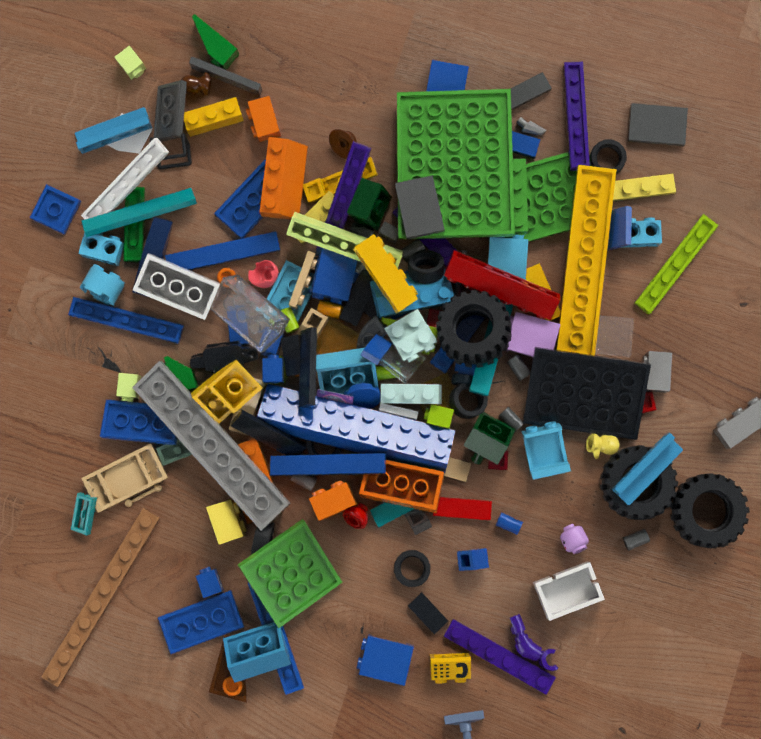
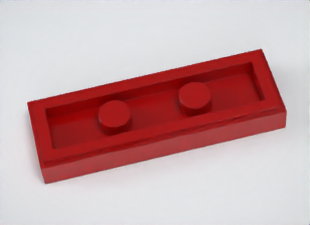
M440 497L437 513H433V516L491 520L492 501Z

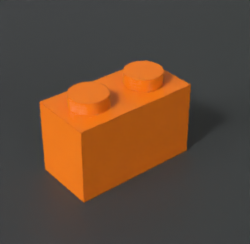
M270 96L249 101V108L246 109L248 119H253L254 126H251L253 136L258 137L259 142L266 141L269 137H280L281 134Z

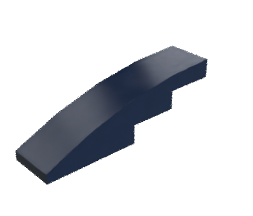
M154 217L141 256L135 283L148 253L161 259L165 258L173 225L172 221ZM132 291L133 293H136V294H139V295H143V294L138 293V292H136V291Z

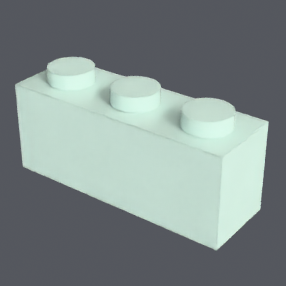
M381 384V403L442 404V385Z

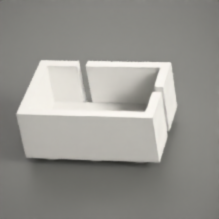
M584 562L553 574V579L548 576L533 582L546 618L549 621L605 600L599 583H591V580H596L597 578L590 562Z

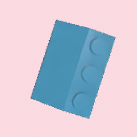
M274 622L223 638L227 667L235 683L291 665L282 628H278Z

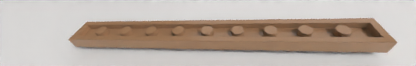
M145 508L141 510L43 673V679L56 687L61 685L160 520V517Z

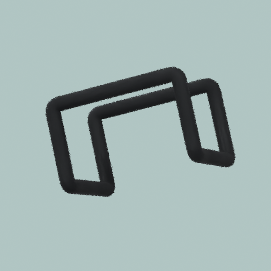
M184 133L181 134L183 153L167 155L163 160L181 158L187 155L188 162L162 166L160 162L157 165L159 169L191 165L190 144Z

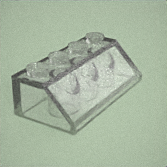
M239 275L222 278L210 307L217 316L260 353L266 351L283 335L290 320Z

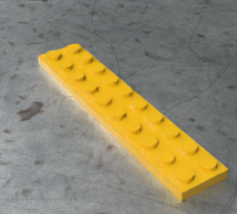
M585 165L577 166L556 350L595 355L617 169Z

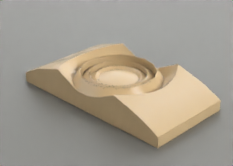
M152 443L81 479L89 495L97 497L95 508L100 513L166 480L168 476Z

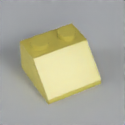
M232 499L206 507L219 545L245 536L244 532L247 531L243 520L240 521L238 516L241 513L240 508Z

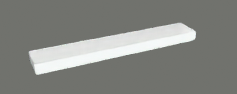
M154 138L84 211L81 215L84 220L114 211L169 154V151L160 140Z

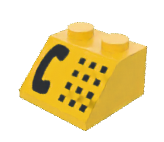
M430 654L431 680H435L437 684L447 683V680L455 679V683L467 682L466 679H471L470 654Z

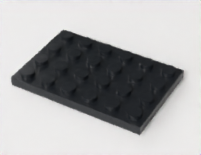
M535 347L522 421L525 424L545 426V423L555 421L560 423L562 429L637 440L651 364Z

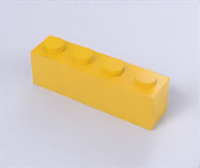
M373 234L355 246L353 251L397 314L418 300L416 296L418 293L413 285L409 286L405 279L407 277L403 270L397 269L394 264L396 260L390 252L387 254L383 248L385 244L379 236L376 238Z

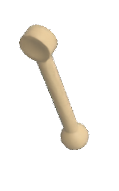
M156 484L153 489L133 499H127L125 505L130 507L134 502L151 493L161 491V485Z

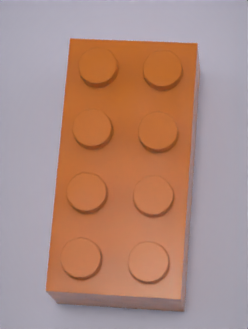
M386 460V474H363L359 495L362 498L437 513L444 472Z
M340 480L331 484V489L327 491L322 488L312 493L313 497L309 498L318 521L325 520L351 506L358 505L347 482L344 483Z

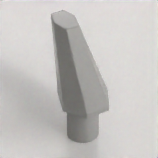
M522 117L516 122L523 128L521 132L543 135L547 131L532 121H525Z

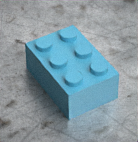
M364 348L316 355V370L320 390L343 394L352 385L369 383L376 388L377 386L379 388L375 364L361 356Z

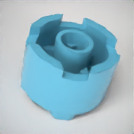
M94 264L80 285V289L85 293L89 290L94 299L106 305L114 306L125 287V282L120 280L121 277L113 272L107 274L102 267Z

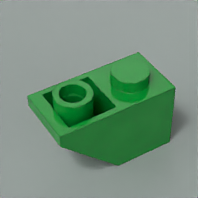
M168 356L164 357V364L189 392L198 388L194 370Z

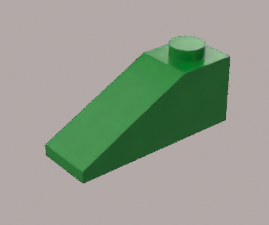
M194 14L192 18L211 59L210 63L227 70L239 56L238 49Z

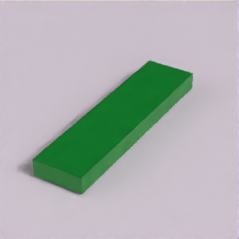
M136 187L125 198V207L145 202V187ZM144 220L124 226L123 261L140 263L144 250Z

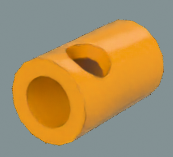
M320 300L317 311L325 316L339 319L343 306Z

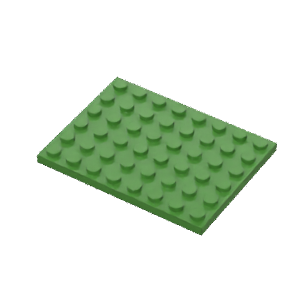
M511 89L397 92L398 182L433 175L445 232L412 239L515 236ZM398 201V239H406Z

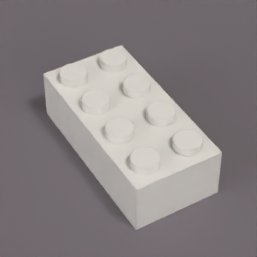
M148 253L133 291L205 320L220 283Z

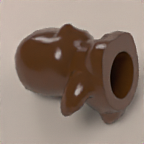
M205 72L199 78L193 75H186L181 79L187 82L186 93L196 95L201 92L204 95H209L212 78L208 72Z

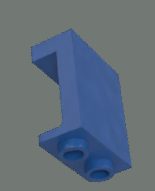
M322 247L317 248L316 256H318L312 287L308 289V293L313 294V298L324 300V297L331 299L330 302L335 304L349 301L357 260Z
M368 634L367 639L363 638L361 650H364L363 658L359 657L356 669L360 670L359 675L405 686L414 645L390 641Z

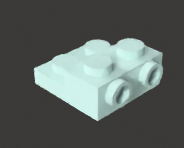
M418 309L384 328L403 362L408 360L410 363L419 357L418 354L422 351L427 353L436 348L434 344L437 343V340Z

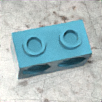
M632 218V229L635 231V236L631 237V245L621 248L659 246L662 243L661 220L644 218V221H636L635 218ZM646 228L653 229L654 236H649L646 233Z
M84 232L78 254L85 258L119 266L124 243L116 236L109 235V238L103 237L102 233L86 237ZM97 241V246L94 249H90V243ZM110 246H115V252L112 254H108V248Z

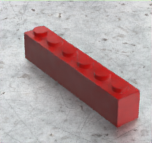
M455 250L444 272L447 280L453 283L460 282L470 290L486 291L489 293V297L495 295L504 304H513L519 310L532 312L542 320H551L560 302V294Z

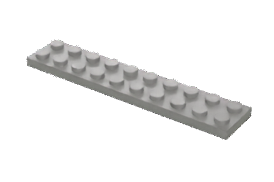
M159 361L132 387L261 531L291 504L218 422L192 398L189 390L162 361Z

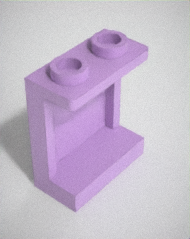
M515 312L514 316H510L512 337L511 341L508 342L509 347L507 351L533 357L535 347L554 349L560 324Z

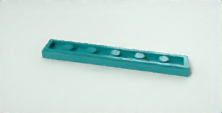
M188 188L82 220V225L86 237L195 205L197 202L192 188Z
M504 304L506 311L511 315L513 304ZM490 320L487 326L484 339H486L490 335L493 329ZM496 357L493 359L494 363L490 365L487 362L482 364L483 367L477 368L476 365L470 392L484 396L489 395L498 362Z

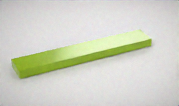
M703 214L634 304L650 315L719 225Z

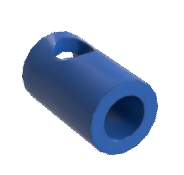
M501 512L496 526L517 535L523 522Z

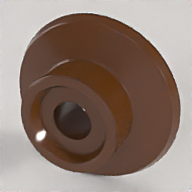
M335 129L329 134L330 146L338 156L347 159L353 141L357 142L356 137L350 131Z

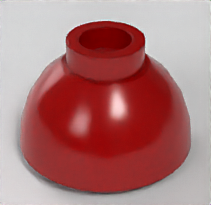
M359 503L343 511L344 520L353 528L364 529L367 525L368 508L364 504Z

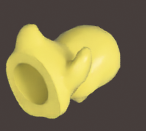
M592 433L586 441V449L594 454L595 459L599 458L600 452L614 455L620 447L619 440L615 436L602 435L599 437L597 434Z

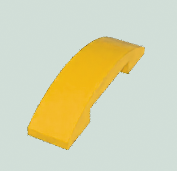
M372 157L368 158L362 178L367 180L378 175ZM343 170L323 179L318 178L303 184L308 203L320 200L328 191L335 195Z

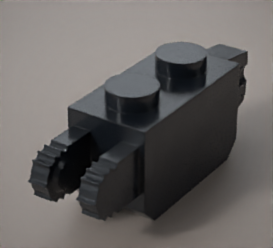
M238 340L207 344L203 353L191 356L189 364L193 369L205 368L206 371L216 373L235 360L243 367L247 362L258 360L257 347H243L242 343Z

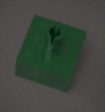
M361 178L347 214L357 224L378 231L392 196L382 184Z
M483 412L477 418L463 446L474 451L471 457L473 463L481 465L483 459L486 458L498 465L516 429Z

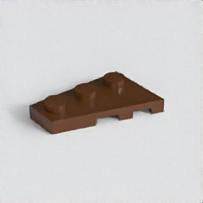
M222 642L209 693L247 703L246 679L242 680L243 688L236 696H229L223 690V682L231 674L227 667L224 642Z

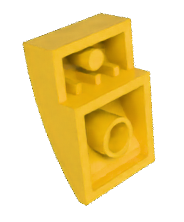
M235 360L212 375L196 388L191 395L220 424L231 413L234 414L263 387Z

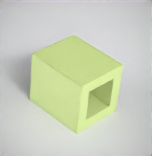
M130 46L115 56L118 64L131 80L140 77L144 73L145 65Z
M119 373L116 396L121 397L122 401L127 402L139 399L138 393L132 387L141 379V376L138 374Z

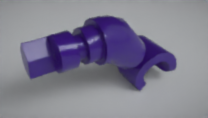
M520 614L510 617L513 626L510 629L512 634L516 636L514 638L516 644L514 645L517 652L522 657L534 661L538 660L539 665L544 670H557V665L549 666L546 662L547 655L554 654L556 650L545 649L542 651V647L534 643L527 633L525 634L524 630L526 629Z

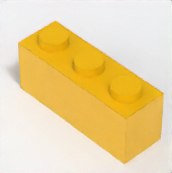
M236 97L184 112V123L190 137L244 121Z

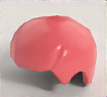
M269 260L257 262L255 269L249 270L248 280L254 286L263 289L269 288L278 278V267Z

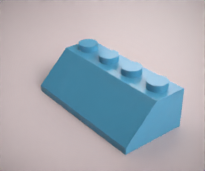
M405 274L407 277L405 280L408 285H413L416 289L418 300L396 314L375 281L370 282L379 319L410 313L417 309L420 311L443 306L446 302L450 303V298L454 296L451 281L447 280V277L444 275L437 282L422 284L413 281L409 274Z

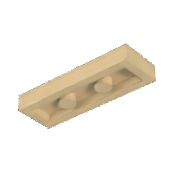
M311 251L307 252L289 302V307L296 310L304 302L305 295H303L305 288H309L312 277H309L311 270L316 269L318 259H316V254Z

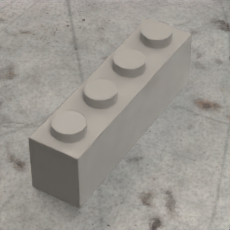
M757 396L747 402L749 406L744 409L738 408L731 413L733 417L728 420L724 418L716 424L717 428L713 431L726 449H731L761 428V397L759 399Z

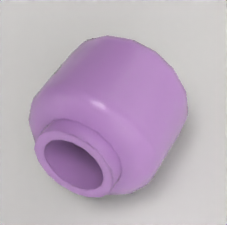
M570 524L563 528L564 532L560 535V539L567 552L578 554L587 549L586 545L589 543V539L581 526Z

